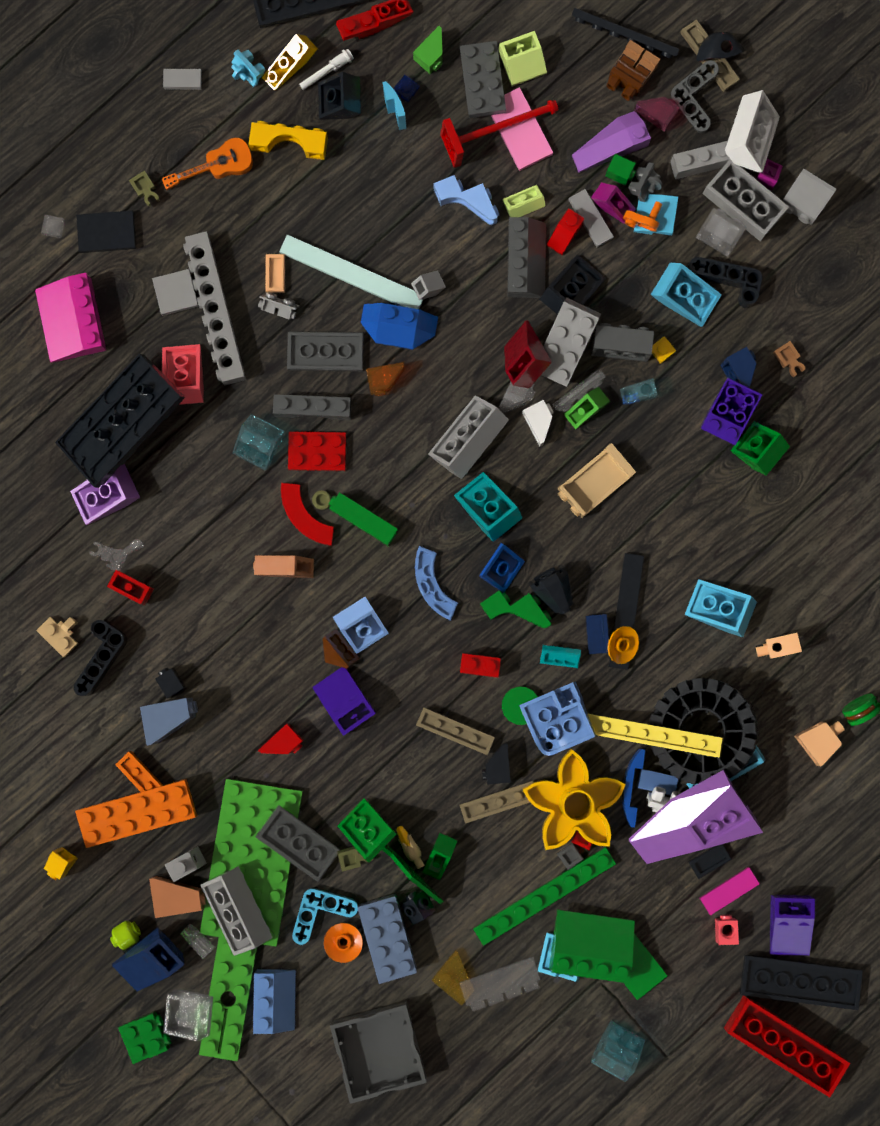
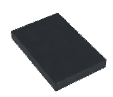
M133 210L76 215L79 253L136 249Z

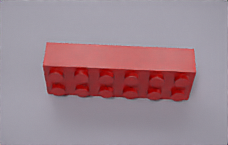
M744 995L724 1027L728 1034L829 1098L850 1065L838 1053Z

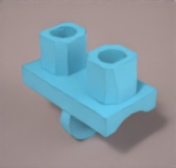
M236 50L234 52L235 57L232 60L233 65L231 68L234 70L232 77L235 80L240 78L243 81L247 80L255 87L258 85L259 78L264 75V66L261 63L255 66L251 64L254 57L249 50L244 52Z

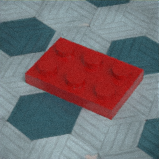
M289 432L288 470L345 471L346 433Z

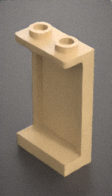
M611 443L563 485L559 486L558 495L564 502H569L572 506L570 508L577 517L580 515L583 518L630 479L636 471Z

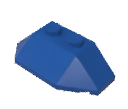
M385 303L364 304L361 318L362 326L375 343L411 350L435 337L438 322L437 316L422 310Z

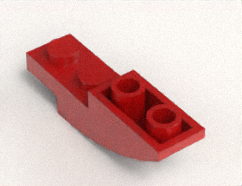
M389 0L372 6L369 11L338 20L336 26L343 41L357 36L361 39L400 22L413 14V10L408 0Z

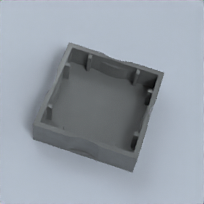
M407 1000L331 1021L330 1029L336 1052L342 1063L343 1079L350 1104L377 1097L388 1091L402 1090L427 1083V1076Z

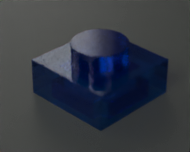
M404 75L393 89L396 94L409 102L420 86Z

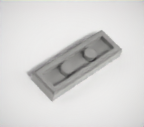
M586 189L569 198V202L575 212L585 218L583 225L596 247L613 239L614 236Z

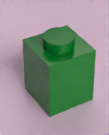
M615 154L605 177L626 186L627 181H632L636 170H633L635 163Z

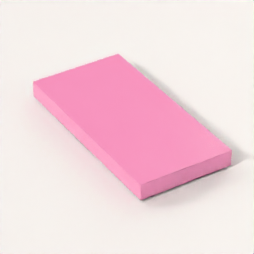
M520 87L504 95L506 113L491 115L494 123H498L531 111ZM535 117L499 130L519 171L553 155V151Z

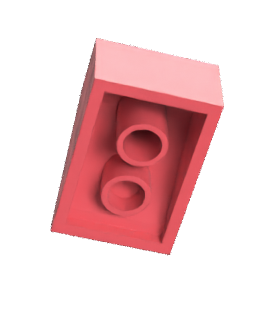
M200 344L162 347V373L185 396L179 405L204 403Z

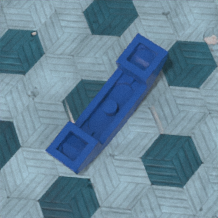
M638 749L628 764L623 783L626 784L622 792L623 810L628 825L634 828L637 807L630 806L635 768L643 769L644 749Z

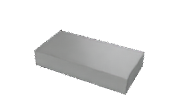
M164 69L163 88L202 90L201 69Z

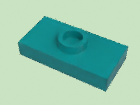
M543 645L540 663L578 668L581 650Z

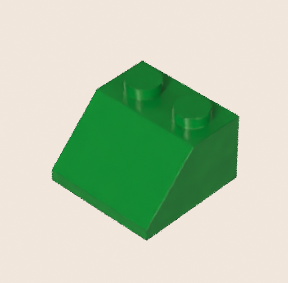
M753 422L730 451L753 470L767 476L790 446L780 433L757 422Z

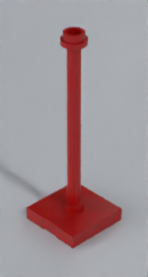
M548 100L545 106L462 136L457 135L450 118L443 120L440 135L453 167L456 168L462 164L464 155L463 143L548 112L555 114L558 111V105L555 100Z

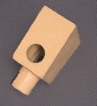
M797 633L765 639L766 644L755 646L758 657L769 655L770 659L802 652ZM779 643L781 646L780 650L774 651L772 648L773 644Z
M838 721L830 727L826 722H819L796 734L794 737L816 766L821 767L842 745L837 736L845 731V729Z

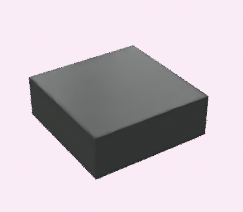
M570 843L556 853L567 870L584 859L573 843Z

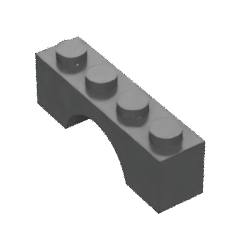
M274 394L273 415L281 418L316 416L332 420H351L352 401L349 397Z

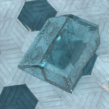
M251 414L241 425L232 453L266 471L281 444L285 431Z
M610 1021L596 1046L591 1063L626 1082L636 1070L645 1040L615 1022Z

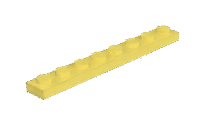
M588 714L594 732L598 736L712 757H721L722 737Z

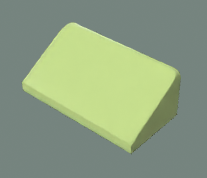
M537 185L502 199L510 217H521L545 207L544 196Z

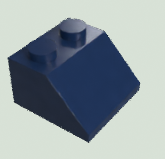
M745 347L727 357L720 366L726 377L750 388L756 366V357L752 350Z

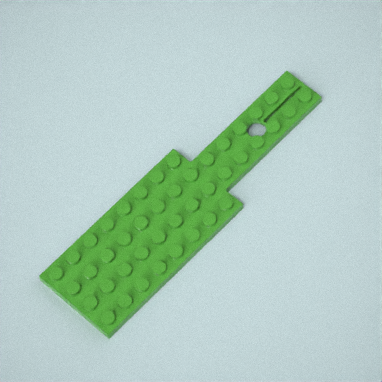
M226 779L209 880L239 866L272 935V939L263 943V945L277 946L291 862L255 836L278 805L298 818L303 791ZM206 898L200 934L219 937L199 1055L238 1061L257 947L234 956ZM226 991H231L236 996V1002L232 1006H225L221 1001V995Z

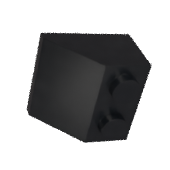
M341 72L318 82L319 119H349L361 114L360 77Z

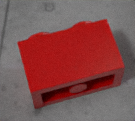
M115 570L107 585L108 588L144 606L154 588L119 570Z
M462 653L460 673L498 678L501 658Z

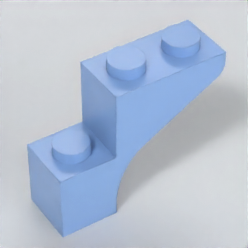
M455 175L433 183L435 194L441 206L449 203H460L489 225L497 223L498 209L496 205L492 206L490 201L492 199L491 193L488 188L485 189L483 183L463 191L461 181L456 180Z

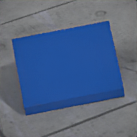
M501 543L479 577L501 592H505L525 561Z

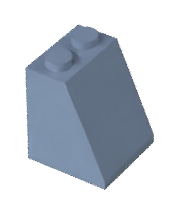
M184 698L140 707L146 745L158 744L195 718V713L198 712L196 701H193V698Z

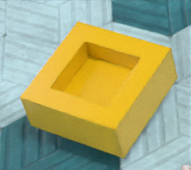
M665 336L652 347V354L660 364L676 352Z

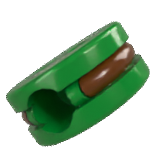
M870 693L860 696L843 708L842 713L851 726L865 723L880 712V704L875 699L874 694Z

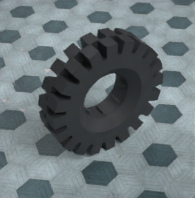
M697 678L685 680L678 683L677 686L670 688L655 705V712L651 714L649 724L683 730L686 727L684 723L690 714L694 716L693 712L698 710H706L707 714L710 711L720 719L718 722H721L723 725L724 735H721L723 744L720 758L652 746L654 755L660 759L659 763L677 779L685 780L686 783L694 785L701 783L724 770L729 779L737 775L749 763L748 761L756 749V741H758V722L749 701L736 688L714 679Z

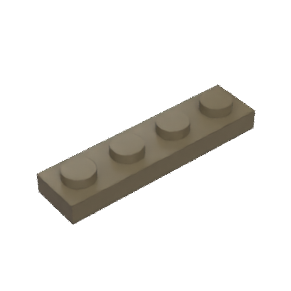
M696 19L680 32L697 55L702 42L708 36ZM712 58L701 61L704 64L712 60L718 64L719 73L714 80L723 92L739 82V77L725 58ZM714 66L712 68L706 67L708 72L714 73Z
M424 707L416 726L485 755H488L495 738Z
M533 780L459 804L465 824L530 803L522 788L533 783Z

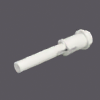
M343 49L341 54L329 60L328 65L299 83L300 87L304 90L331 71H337L348 62L351 63V60L354 59L353 55L348 49Z

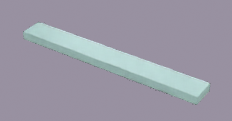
M286 236L279 251L287 257L398 306L419 309L423 299L419 300L414 290L292 236Z

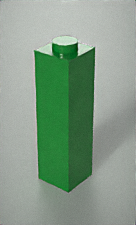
M340 492L337 496L334 495L329 502V505H331L330 511L386 546L390 545L398 532L396 527Z

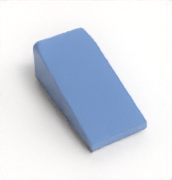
M640 769L637 788L653 791L655 786L664 788L667 795H671L673 791H676L678 779L672 775Z

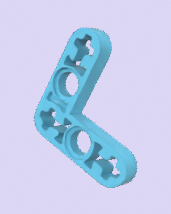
M309 888L303 895L292 937L294 942L299 945L308 942L318 909L345 917H352L358 911V903L352 898L317 888ZM312 892L318 898H321V894L325 895L322 900V906L318 905L319 900L315 899L313 902H310V898L307 895H310ZM328 897L335 898L336 906L333 908L327 907L325 900ZM340 899L344 900L343 905L352 903V907L355 910H351L350 913L344 907H341V911L337 910ZM302 912H311L312 920L304 921L301 917ZM299 923L305 926L310 925V929L306 927L304 931L307 938L304 937L302 940H299V936L296 935L302 929V926H298Z

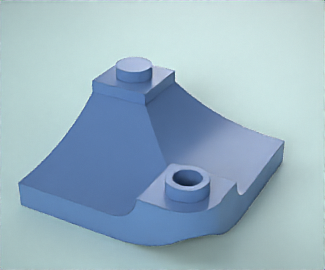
M576 682L519 705L538 749L544 755H554L596 737ZM548 742H551L553 744L552 749H549L547 747Z

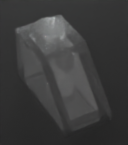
M510 382L498 409L502 413H506L525 406L527 401H532L536 391L533 390L534 384L530 388L513 386Z

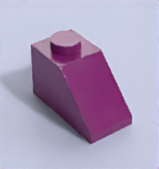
M601 182L591 197L603 211L624 224L623 216L626 210L634 212L636 209L615 185Z

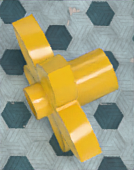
M570 749L563 756L558 766V783L540 780L522 788L527 799L536 808L550 812L542 828V839L546 850L558 848L566 844L576 830L588 842L598 846L610 847V825L600 811L612 806L620 798L626 784L608 777H598L588 781L589 774L585 762L575 751Z

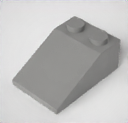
M803 169L782 201L789 206L786 211L787 213H793L801 222L812 225L836 191V188Z

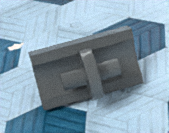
M648 163L646 168L638 167L636 178L640 181H632L628 187L630 194L638 196L641 202L646 201L650 192L653 193L654 190H660L663 186L660 180L661 176L653 169L654 163Z

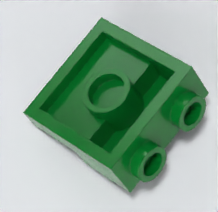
M156 1011L118 1027L132 1064L154 1057L170 1048V1037L168 1033H164L162 1028L163 1020L159 1014L157 1015Z

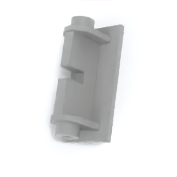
M266 292V294L264 293L259 296V298L263 299L258 304L262 311L274 314L276 308H278L277 316L288 320L295 318L296 312L294 310L300 306L295 304V301L292 299L284 298L283 300L277 298V295L271 292Z

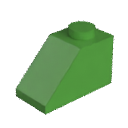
M440 26L413 52V60L429 74L433 70L437 71L443 63L442 28Z
M597 387L580 399L564 416L577 429L605 407L610 400Z

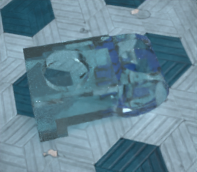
M653 378L620 389L624 405L658 398Z

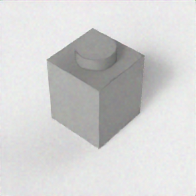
M438 270L422 274L411 283L419 300L436 296L446 288Z

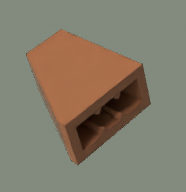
M255 556L253 563L254 575L313 578L314 559L300 556Z
M158 876L149 879L155 918L202 911L204 909L206 896L202 893V888L176 881L173 882V880Z

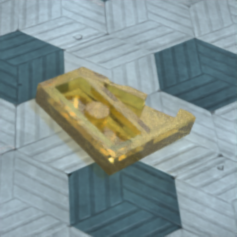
M455 950L434 975L432 981L462 1006L472 994L474 988L459 953Z

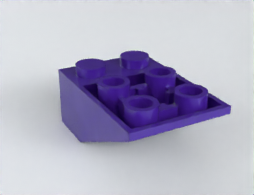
M727 377L702 422L701 429L736 445L763 394Z
M341 667L312 687L343 736L376 714V711L346 668Z
M771 895L770 954L810 956L815 920L814 898L799 895Z

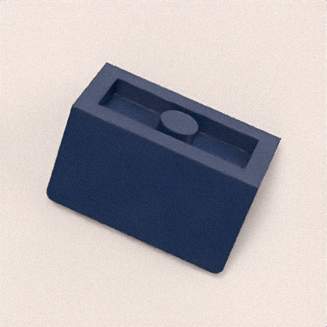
M607 614L585 616L588 654L608 653Z

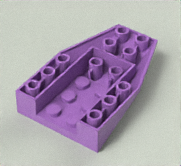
M722 770L670 799L629 838V842L646 864L760 834L763 831L748 805L746 806L741 800L731 780Z

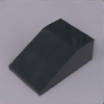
M576 255L549 285L539 300L558 315L566 298L584 305L606 278L580 256Z

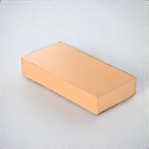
M266 254V292L285 293V254Z

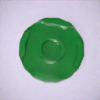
M527 687L510 689L502 700L504 716L508 721L516 725L527 724L519 705L538 696Z

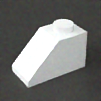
M544 400L524 409L522 412L539 447L544 444L552 419L551 414H553L550 404H545Z

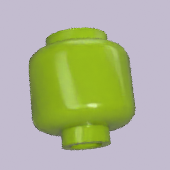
M126 920L112 929L110 940L115 948L119 947L122 950H126L139 942L141 932L135 922L131 923Z

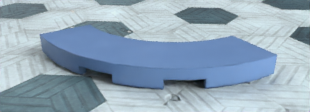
M419 546L415 559V576L419 590L425 601L434 611L451 621L458 603L445 595L436 581L434 562L437 553Z

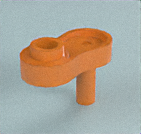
M656 201L649 217L626 210L623 216L625 224L633 228L640 226L656 232L660 225L656 218L663 204Z

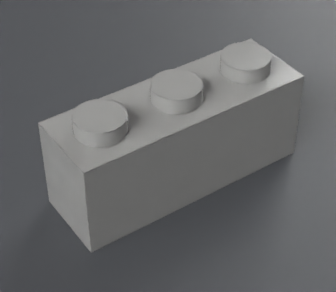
M728 141L673 154L670 163L675 179L723 168L730 160L725 151Z

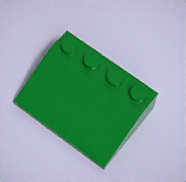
M557 909L549 963L550 971L558 974L630 984L635 921Z

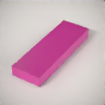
M746 867L699 897L709 915H712L759 885V882L750 868Z

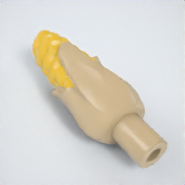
M398 826L396 829L399 836L398 840L406 857L410 861H414L418 869L425 866L420 858L421 850L411 834L409 835L403 826Z

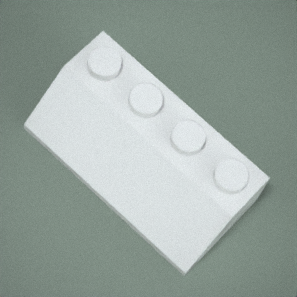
M763 90L743 95L725 148L727 156L730 157L734 164L759 173L763 172L780 118Z

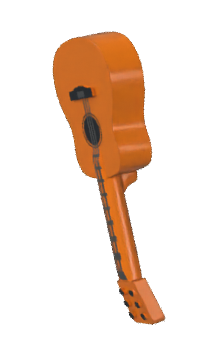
M240 138L227 140L220 148L211 150L206 154L207 163L179 174L174 173L163 177L162 181L166 190L178 185L179 181L206 171H211L216 179H222L227 175L246 174L253 166V159L248 145Z

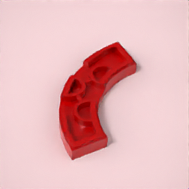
M281 483L282 503L292 524L309 539L320 544L332 546L334 527L318 522L307 512L301 498V485Z

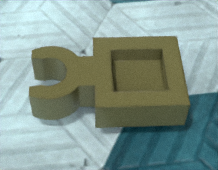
M145 171L129 180L139 198L144 196L147 206L151 207L149 199L152 197L157 202L160 201L158 195L152 192L156 188Z
M355 847L337 851L342 872L361 867L360 861L362 860L367 862Z

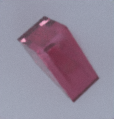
M660 97L638 101L634 111L665 132L678 114L680 107L674 100Z

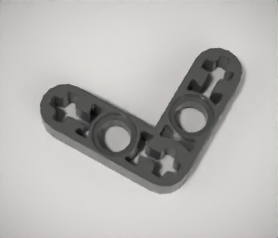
M712 60L702 64L671 91L672 100L698 133L707 132L710 129L711 122L693 95L718 76V64ZM714 66V73H707L705 75L706 80L704 81L699 72L705 74L707 72L706 67L712 68ZM694 77L700 79V85L697 87H692L689 83ZM678 90L679 92L684 91L683 97L685 98V100L690 98V100L686 101L683 104V106L680 105L683 103L682 99L680 97L675 98L676 91ZM689 104L695 105V113H686V107ZM699 112H701V115H699L701 121H707L705 123V128H703L702 126L699 128L697 127L699 125V122L695 117L699 114Z

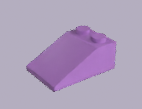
M125 464L120 465L109 480L99 488L93 487L86 480L70 491L85 525L108 516L140 498Z

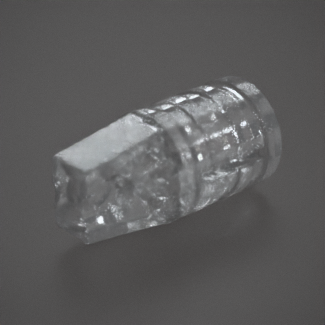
M189 924L181 932L189 946L202 959L215 948L212 942L192 924Z

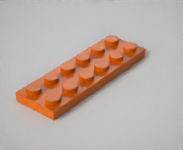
M187 779L75 811L86 848L197 817Z

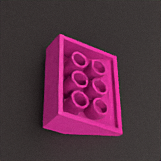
M87 273L68 276L35 290L51 363L106 351L92 280Z

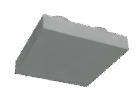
M189 269L152 278L162 316L199 307Z

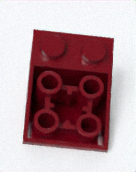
M528 320L523 323L504 346L505 372L513 386L530 388L552 363Z

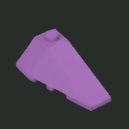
M633 111L616 118L572 154V158L580 173L611 161L615 154L624 156L647 147L651 137L644 121Z

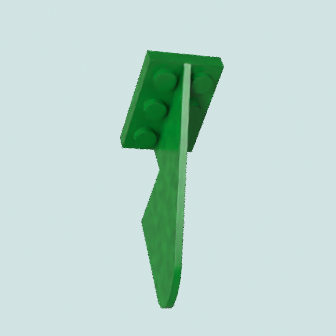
M363 798L337 827L367 862H370L381 850L384 851L409 880L439 904H442L444 902L442 898L387 845L396 833L374 807Z

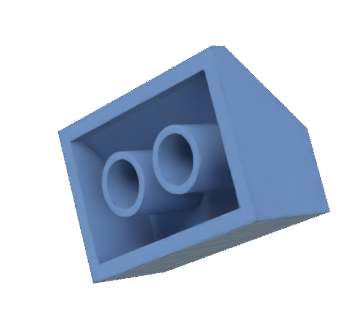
M257 969L255 971L253 1034H275L295 1030L296 970Z

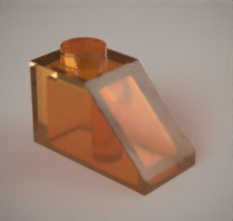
M404 362L366 369L371 395H386V392L392 389L405 370Z

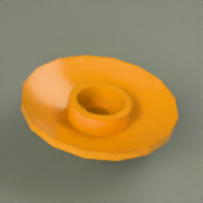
M622 626L612 633L608 642V654L612 661L617 664H625L635 656L639 646V638L636 631L629 626Z

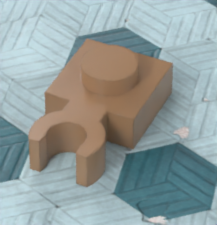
M791 341L773 352L783 368L786 366L790 367L789 372L792 377L797 375L795 367H798L801 372L805 370V366L797 361L801 356Z

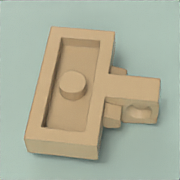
M49 617L36 630L63 657H66L78 645L71 637L73 634L71 629L78 623L73 617H69L64 623L62 621L57 623L52 617Z

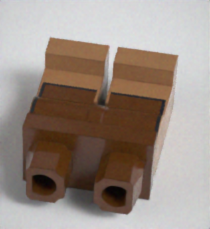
M631 40L612 68L606 86L612 91H615L618 86L624 88L621 96L627 101H630L634 95L637 96L660 62V58L647 50L643 54L644 48Z

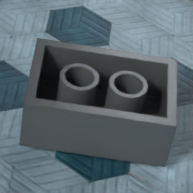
M600 323V325H596L593 332L591 356L647 362L652 355L654 331H649V328L646 327L630 329V326L627 325L611 327V324Z

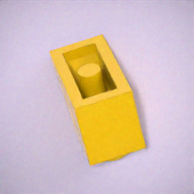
M61 847L52 851L44 869L48 871L47 874L55 880L58 878L60 880L66 876L78 858Z

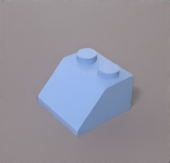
M366 597L333 616L340 631L356 654L389 634Z

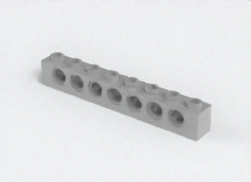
M207 231L186 236V243L183 244L186 255L190 256L191 261L188 262L190 272H194L195 279L192 280L194 289L199 291L200 297L197 298L199 308H203L204 311L202 321L204 327L208 326L209 333L206 336L209 345L212 344L214 351L211 352L213 362H217L218 370H216L217 379L222 381L224 386L244 381L246 376L210 237ZM198 252H204L202 258H195ZM202 270H209L207 276H200ZM207 288H214L212 294H205V290ZM213 305L218 306V310L215 313L209 312L210 307ZM216 324H223V328L220 331L214 330ZM222 341L228 342V345H227L226 348H224V349H219V348H218L220 342H222ZM231 359L232 365L224 367L223 363L225 360Z

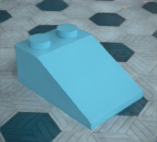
M670 263L651 293V296L663 305L700 327H703L722 295L682 263Z
M698 579L685 615L722 631L744 637L757 602L750 595Z

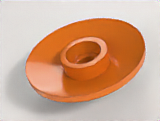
M338 923L332 926L324 937V949L327 955L336 962H350L362 950V935L351 924ZM342 938H345L347 940L346 945H342L340 943V940Z

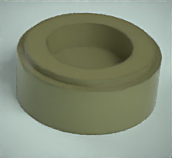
M321 490L313 495L312 502L317 509L326 510L330 507L331 496L328 492Z

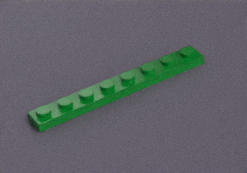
M604 847L478 924L473 930L484 946L611 868L616 863L607 848Z

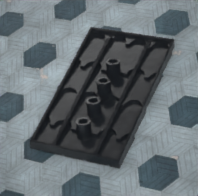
M138 354L55 443L90 484L95 488H99L109 480L120 465H124L141 443L151 436L162 421L172 414L185 396L144 354Z

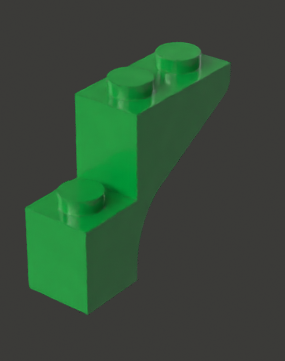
M497 591L480 603V606L490 620L498 615L510 613L541 628H547L551 625L550 620L552 618L546 610L542 612L538 606L541 604L535 595L531 596L530 593L511 606L508 604L511 600L505 592L501 594L500 591Z

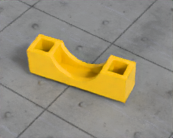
M264 121L252 122L249 137L251 151L270 153L277 143L293 141L303 148L306 158L325 160L328 137L327 132H324V130L319 128L308 130L302 126H294L292 128L280 123L269 125Z

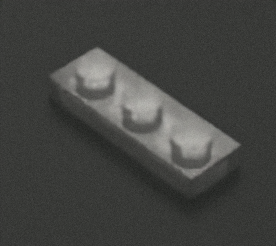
M595 371L552 404L556 411H567L573 406L572 402L576 399H582L589 389H595L603 383L602 379L606 376L602 371Z

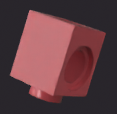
M720 915V918H715L716 942L719 945H738V920L732 918V915ZM725 925H731V931L728 934H723L722 932Z

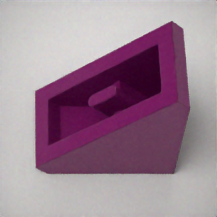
M767 159L763 172L758 174L756 180L769 191H772L783 166Z

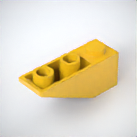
M296 34L262 78L276 91L309 61L318 48L306 35Z

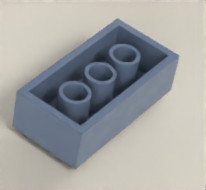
M396 893L359 904L357 908L378 983H385L417 973V966Z

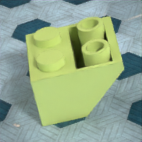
M535 31L499 44V55L511 86L547 74L542 48Z

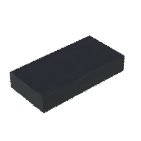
M721 844L709 848L689 860L688 863L697 878L700 879L732 860L724 845Z

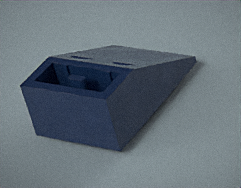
M156 928L112 963V966L136 991H139L171 976L184 965L183 953L159 928Z

